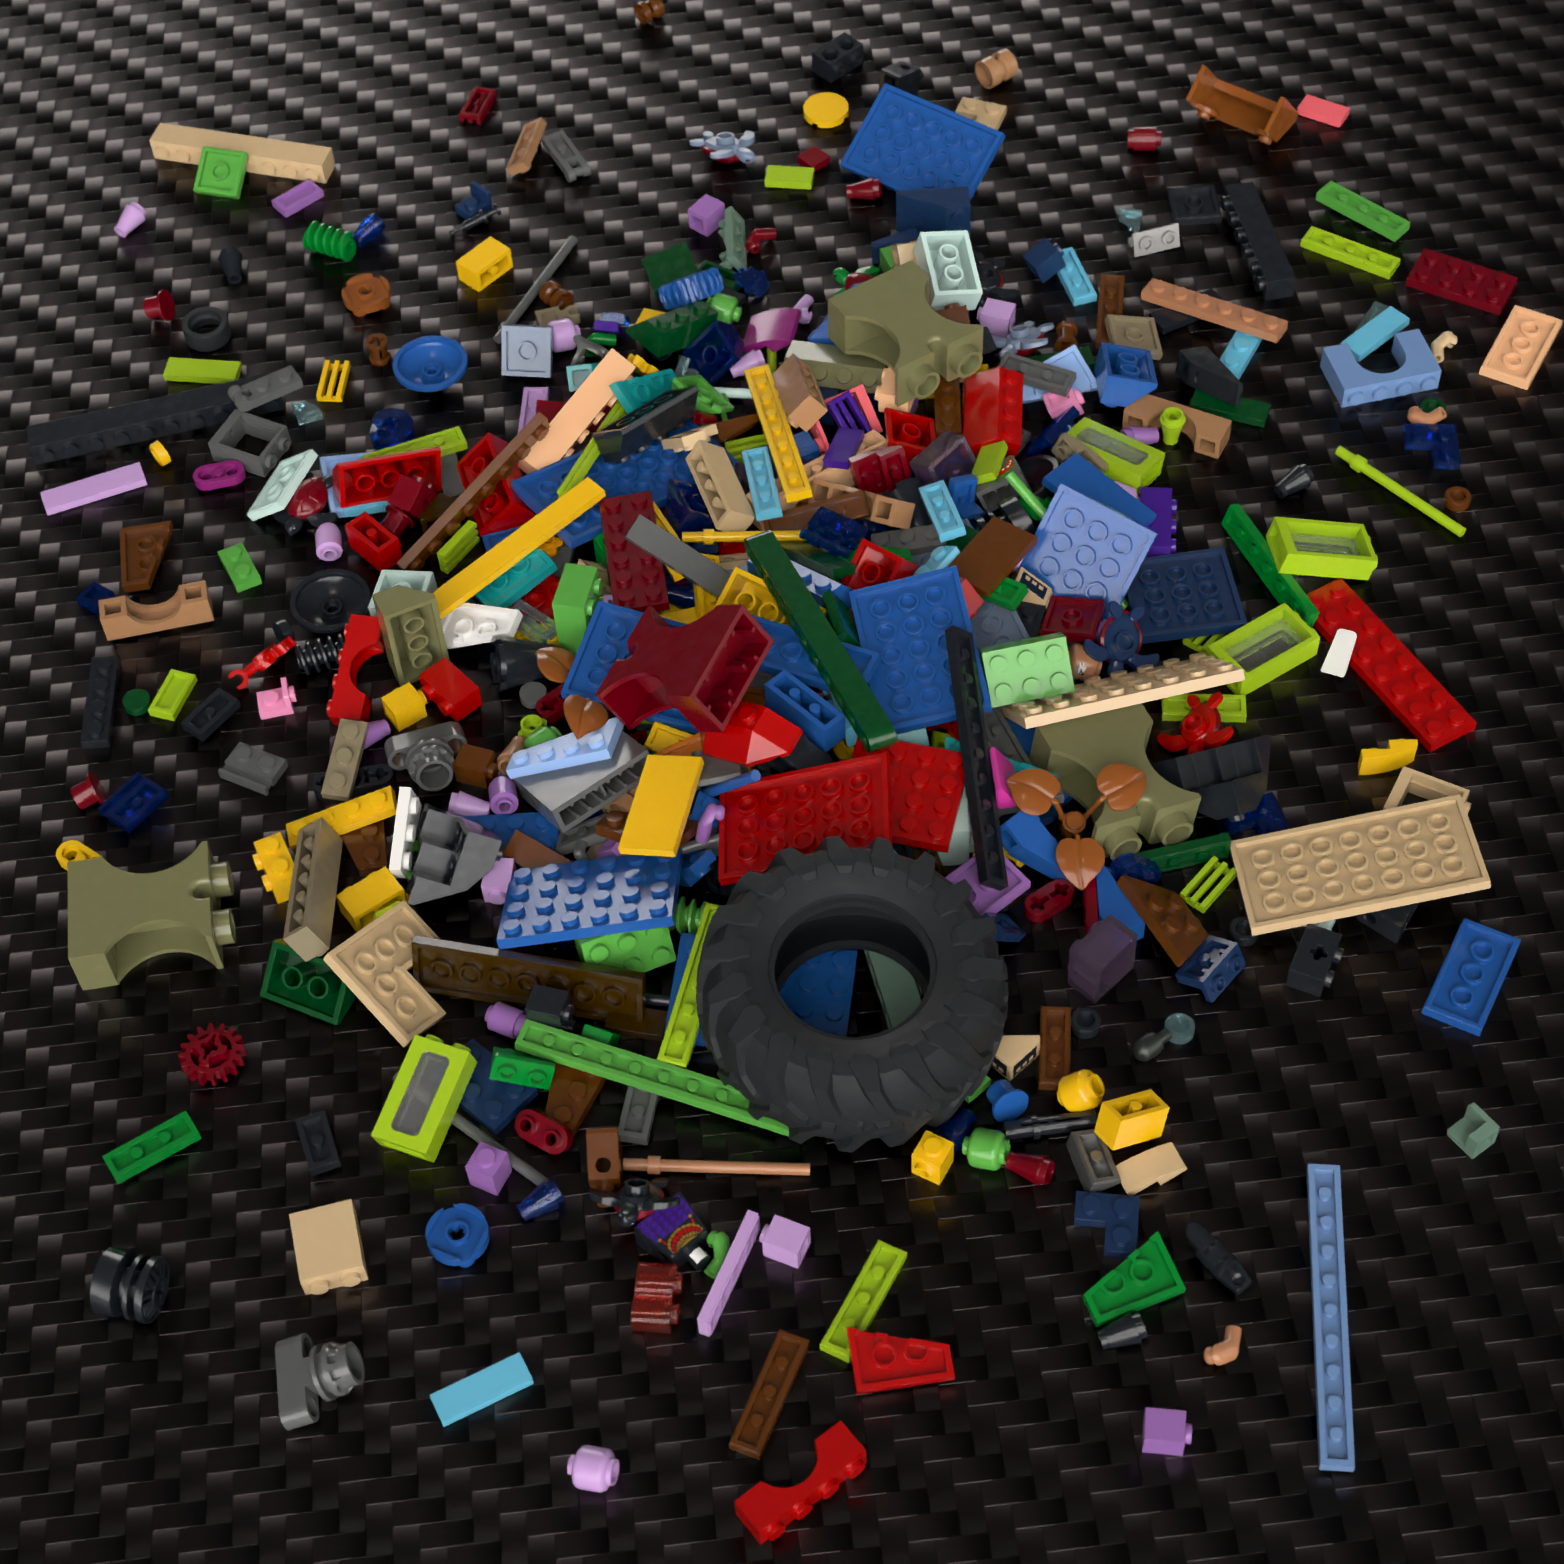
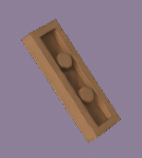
M542 117L524 124L506 167V171L511 176L525 173L530 169L531 162L538 150L537 147L547 125Z

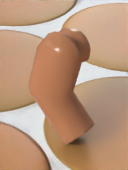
M1413 406L1409 408L1407 415L1411 424L1424 428H1429L1447 417L1445 410L1440 406L1429 413L1423 412L1421 408L1419 409V406Z
M1235 1325L1226 1326L1224 1341L1214 1344V1346L1206 1347L1204 1350V1360L1210 1365L1215 1364L1217 1366L1235 1360L1239 1353L1242 1329Z

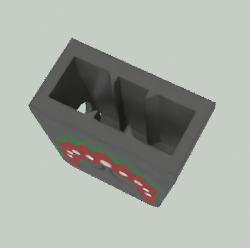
M1013 455L1004 458L996 480L977 485L976 495L985 511L987 509L991 511L998 509L997 503L1011 494L1018 500L1021 498L1005 479L1012 471L1032 492L1024 473Z

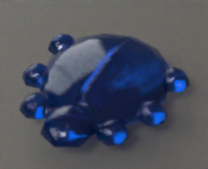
M741 267L740 272L734 274V279L738 281L737 287H744L745 294L752 293L755 294L756 298H761V295L766 293L769 288L768 279L762 270L758 272L753 267H749V270L746 271L745 268Z

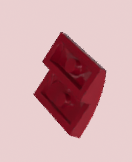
M902 445L883 447L848 458L854 485L857 489L882 495L887 489L890 493L897 488L895 484L899 481L911 478Z

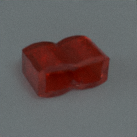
M638 1262L631 1310L632 1331L671 1334L673 1324H678L680 1305L675 1304L676 1294H682L683 1275L678 1274L677 1264Z

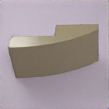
M1066 432L1061 434L1051 450L1061 463L1065 462L1075 453H1078L1102 473L1108 467V464L1095 451Z

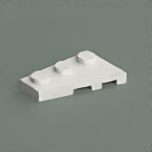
M463 603L441 620L447 649L489 643L494 636L514 638L523 615L517 609Z
M411 787L399 788L389 870L395 878H406L408 869L412 867V849L422 805L419 797L415 795Z

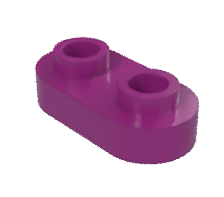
M237 460L203 465L198 467L193 473L196 487L203 491L240 484L246 477L243 464Z

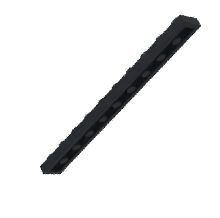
M952 625L945 630L946 648L953 688L977 875L980 885L1001 891L1008 887V879L973 633Z

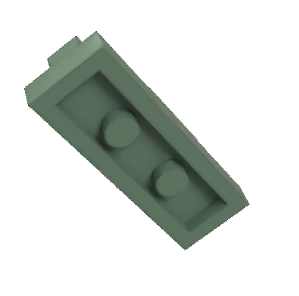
M730 206L725 209V219L718 222L721 228L718 233L723 238L726 246V251L719 255V258L723 261L719 265L730 270L735 267L739 273L747 270L745 221Z

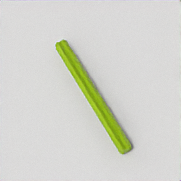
M619 400L616 401L597 431L626 415L627 412ZM593 437L556 491L558 499L584 479L598 458L600 451Z

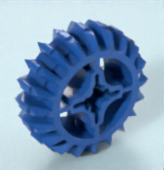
M714 267L684 276L660 286L658 289L660 301L663 303L664 309L670 310L705 299L724 289L723 278L718 268Z

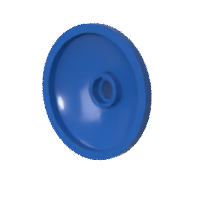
M424 336L414 339L402 346L393 359V371L398 382L406 388L418 392H437L452 386L462 378L468 366L467 354L463 346L457 341L444 336Z

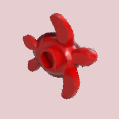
M1214 693L1207 701L1202 703L1197 696L1189 695L1187 703L1192 710L1180 723L1179 735L1171 736L1159 733L1157 740L1161 747L1170 752L1188 749L1187 754L1210 748H1217L1227 742L1232 737L1234 729L1229 726L1221 730V715L1216 707L1223 700L1222 693Z

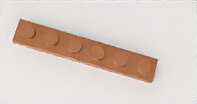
M1152 278L1141 291V300L1274 343L1279 341L1288 327V321L1155 278Z

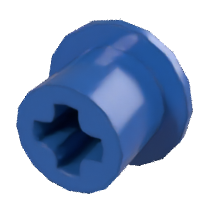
M1005 1079L994 1082L986 1093L987 1099L993 1105L992 1115L999 1122L1012 1121L1018 1118L1025 1111L1029 1102L1028 1095L1023 1090L1014 1089L1011 1083Z

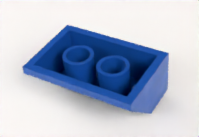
M1101 342L1094 367L1100 403L1112 408L1117 406L1126 407L1157 389L1158 382L1150 350Z

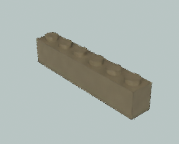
M322 817L303 827L298 833L283 940L305 962L316 956H322L330 949L343 839Z

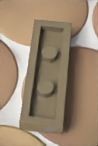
M340 719L321 791L322 798L346 802L351 800L369 731L368 722Z

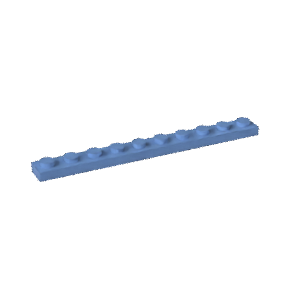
M1308 1164L1306 1171L1319 1470L1353 1472L1355 1456L1340 1165Z

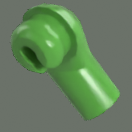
M716 1230L711 1231L707 1236L706 1241L709 1247L713 1248L714 1257L704 1270L706 1275L714 1280L731 1247L727 1234Z

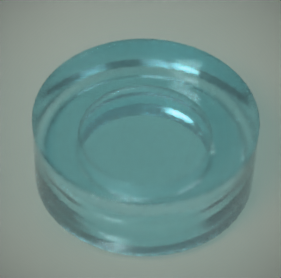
M1175 1013L1166 1019L1164 1028L1172 1036V1039L1169 1041L1174 1044H1186L1192 1040L1195 1032V1023L1190 1016L1183 1013Z

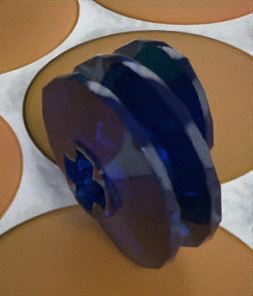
M388 408L382 409L372 417L373 424L369 433L375 449L381 450L415 439L414 422L409 413L401 409Z

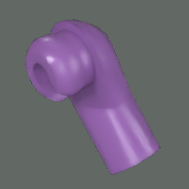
M715 803L707 805L698 822L695 836L697 842L702 844L709 842L714 819L718 821L724 819L725 807L723 805H715Z

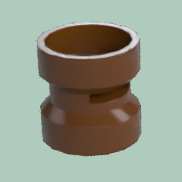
M661 0L640 1L634 5L635 14L642 24H647L652 21V18H659L665 13Z
M555 280L546 282L539 293L541 301L550 305V307L559 306L560 310H564L573 302L572 293L562 288Z

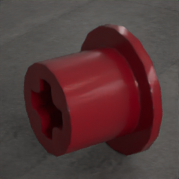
M165 289L160 290L158 295L146 297L143 301L144 312L149 319L162 317L165 321H171L174 318L175 303L169 291Z
M391 505L386 506L385 509L388 514L381 522V525L399 539L407 527L413 528L415 523L400 509Z
M92 772L86 774L87 780L70 788L73 799L82 810L97 802L103 805L108 803L106 793L100 781Z

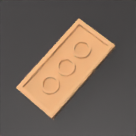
M1515 305L1481 365L1479 374L1528 390L1555 340L1563 320Z

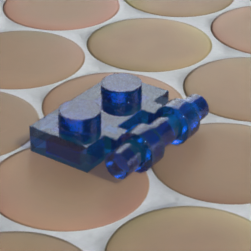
M1073 405L1062 412L1042 430L1040 435L1029 443V448L1025 451L1028 457L1041 454L1046 446L1048 449H1051L1059 439L1058 435L1061 432H1068L1075 425L1073 420L1080 414Z
M820 506L808 522V529L803 528L799 537L807 540L808 544L813 547L820 546L828 550L831 555L848 559L852 550L855 551L862 539L867 535L868 527Z

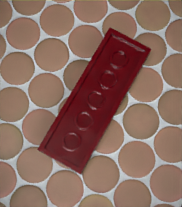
M651 491L600 500L599 505L613 604L644 612L647 606H652L656 612L670 610L663 563L625 539L639 514L656 524Z

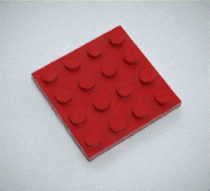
M857 737L851 759L887 752L890 758L893 843L948 853L965 787L961 752L897 740L896 744L868 753Z

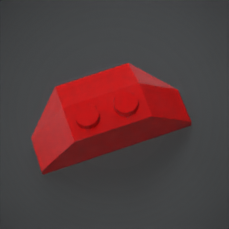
M740 701L724 732H700L702 753L706 756L751 767L769 762L779 756L781 758L790 756L803 734V730L765 706Z

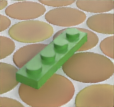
M1333 181L1327 183L1316 194V200L1394 242L1409 230V221Z

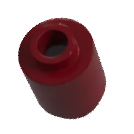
M1134 127V129H1128V149H1134V151H1156L1157 146H1161V131H1157V127Z

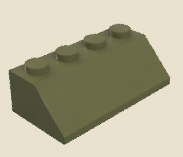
M792 340L784 362L794 353L811 367L819 387L840 390V393L863 384L870 401H877L875 400V391L877 385H882L883 369L888 368L886 364L867 356L845 355L836 345Z
M396 585L372 594L389 665L400 687L408 682L414 683L419 681L421 673L444 657L449 660L437 600L433 593Z

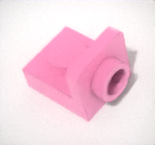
M1072 387L1067 397L1050 392L1042 395L1052 419L1074 408L1077 409L1080 415L1085 413L1082 407L1085 400L1079 389L1074 390Z
M286 677L280 678L281 688L256 692L261 720L294 714L292 702H297L294 685H288Z

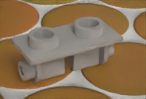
M1174 223L1133 233L1132 237L1128 238V244L1134 249V257L1180 247L1179 224Z

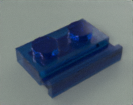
M136 772L98 808V811L102 817H107L110 822L130 834L169 796L164 788Z

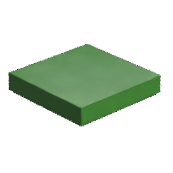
M203 146L193 191L199 194L239 199L249 154L247 152Z

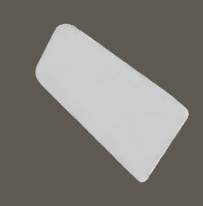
M1342 628L1337 630L1321 672L1339 677L1345 676L1357 638V634L1354 631Z

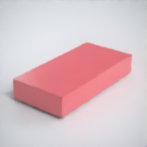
M1307 94L1298 106L1297 112L1301 116L1340 128L1348 117L1350 108Z

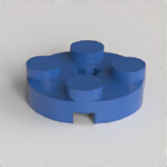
M458 1203L453 1204V1208H448L445 1211L442 1208L434 1213L426 1226L425 1233L428 1249L436 1260L446 1265L465 1268L473 1265L475 1260L485 1252L490 1240V1230L484 1215L478 1208L469 1204ZM460 1229H463L464 1237L459 1240H453L450 1234L452 1232L457 1233Z

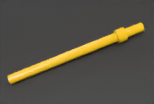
M703 529V532H682V542H703V545H714V542H744L745 538L765 531H714V529ZM842 530L772 531L778 541L842 540Z

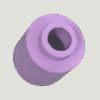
M333 523L321 524L315 533L316 554L324 561L337 560L343 553L341 531Z

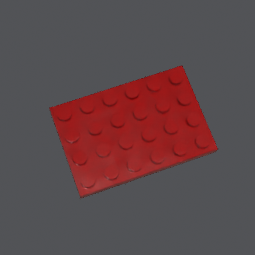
M887 752L761 777L759 781L721 794L719 798V805L725 807L724 819L719 821L718 880L722 886L737 883L739 878L748 871L763 874L778 851L792 847L804 855L812 853L826 837L840 836L849 848H866L876 837L890 840L893 849L890 758Z

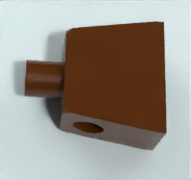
M618 1128L586 1129L587 1168L590 1189L596 1188L614 1193L617 1189L623 1187V1152ZM597 1202V1206L599 1207H612Z

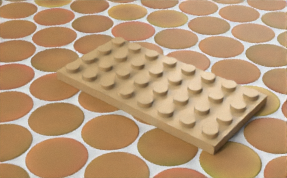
M1195 653L1189 655L1190 659L1180 661L1179 658L1165 660L1162 666L1153 667V664L1138 666L1135 672L1127 673V670L1110 673L1111 677L1101 679L1100 676L1088 677L1084 679V683L1074 685L1075 692L999 706V709L1004 717L1025 729L1238 682L1245 680L1243 669L1234 666L1231 662L1226 663L1223 659H1216L1215 656H1206V653Z
M1461 794L1233 840L1230 846L1252 936L1491 888V881Z

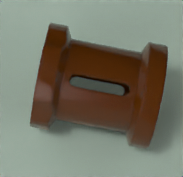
M1062 321L1057 324L1056 335L1058 339L1055 342L1057 351H1064L1073 345L1078 347V342L1075 338L1078 330L1076 323Z
M382 333L369 335L365 342L366 347L370 350V363L376 366L388 364L391 360V353L387 350V337Z

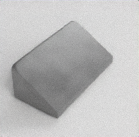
M1094 1129L1071 1132L1066 1146L1084 1191L1099 1193L1119 1184L1121 1179L1108 1146L1094 1132Z

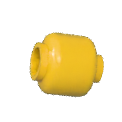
M1082 1069L1061 1078L1058 1084L1057 1099L1071 1113L1088 1111L1100 1105L1105 1091L1104 1084L1097 1074L1090 1070Z

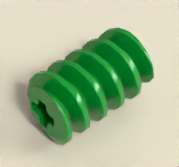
M316 220L310 224L304 233L302 241L305 249L326 254L336 259H342L346 262L352 260L356 253L357 244L353 240V233L351 231H345L343 228L336 229L333 225L328 227L326 223L320 224Z

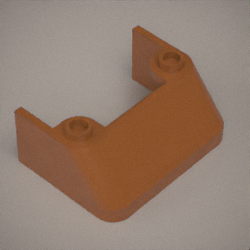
M1205 65L1201 66L1186 97V101L1198 111L1196 115L1206 120H1209L1211 117L1258 136V140L1267 145H1271L1272 142L1277 143L1295 123L1299 115L1285 97L1281 96L1278 103L1219 80Z

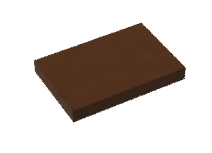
M993 516L948 567L957 565L959 577L966 578L977 593L988 598L1037 544V537Z

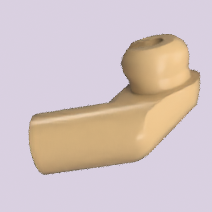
M1451 331L1443 332L1431 343V352L1437 363H1441L1444 360V348L1446 346L1452 348V344L1456 345L1457 336L1453 335Z

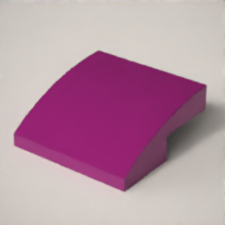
M782 308L751 316L742 349L747 354L753 349L757 351L767 346L772 352H775L790 345L792 340H794L802 312L795 308Z

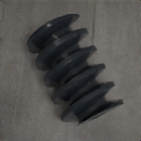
M341 633L337 634L336 642L332 640L330 635L327 636L325 645L319 638L316 639L315 647H312L309 641H305V648L303 650L296 643L294 647L300 671L304 669L307 675H311L312 667L314 666L318 673L322 672L323 664L329 670H333L334 661L339 666V650L344 647L345 643Z

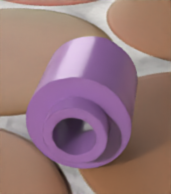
M506 776L494 778L488 787L491 810L495 814L514 813L518 808L515 783Z
M500 1001L495 1005H491L485 1014V1022H487L489 1030L512 1039H517L527 1019L525 1011Z

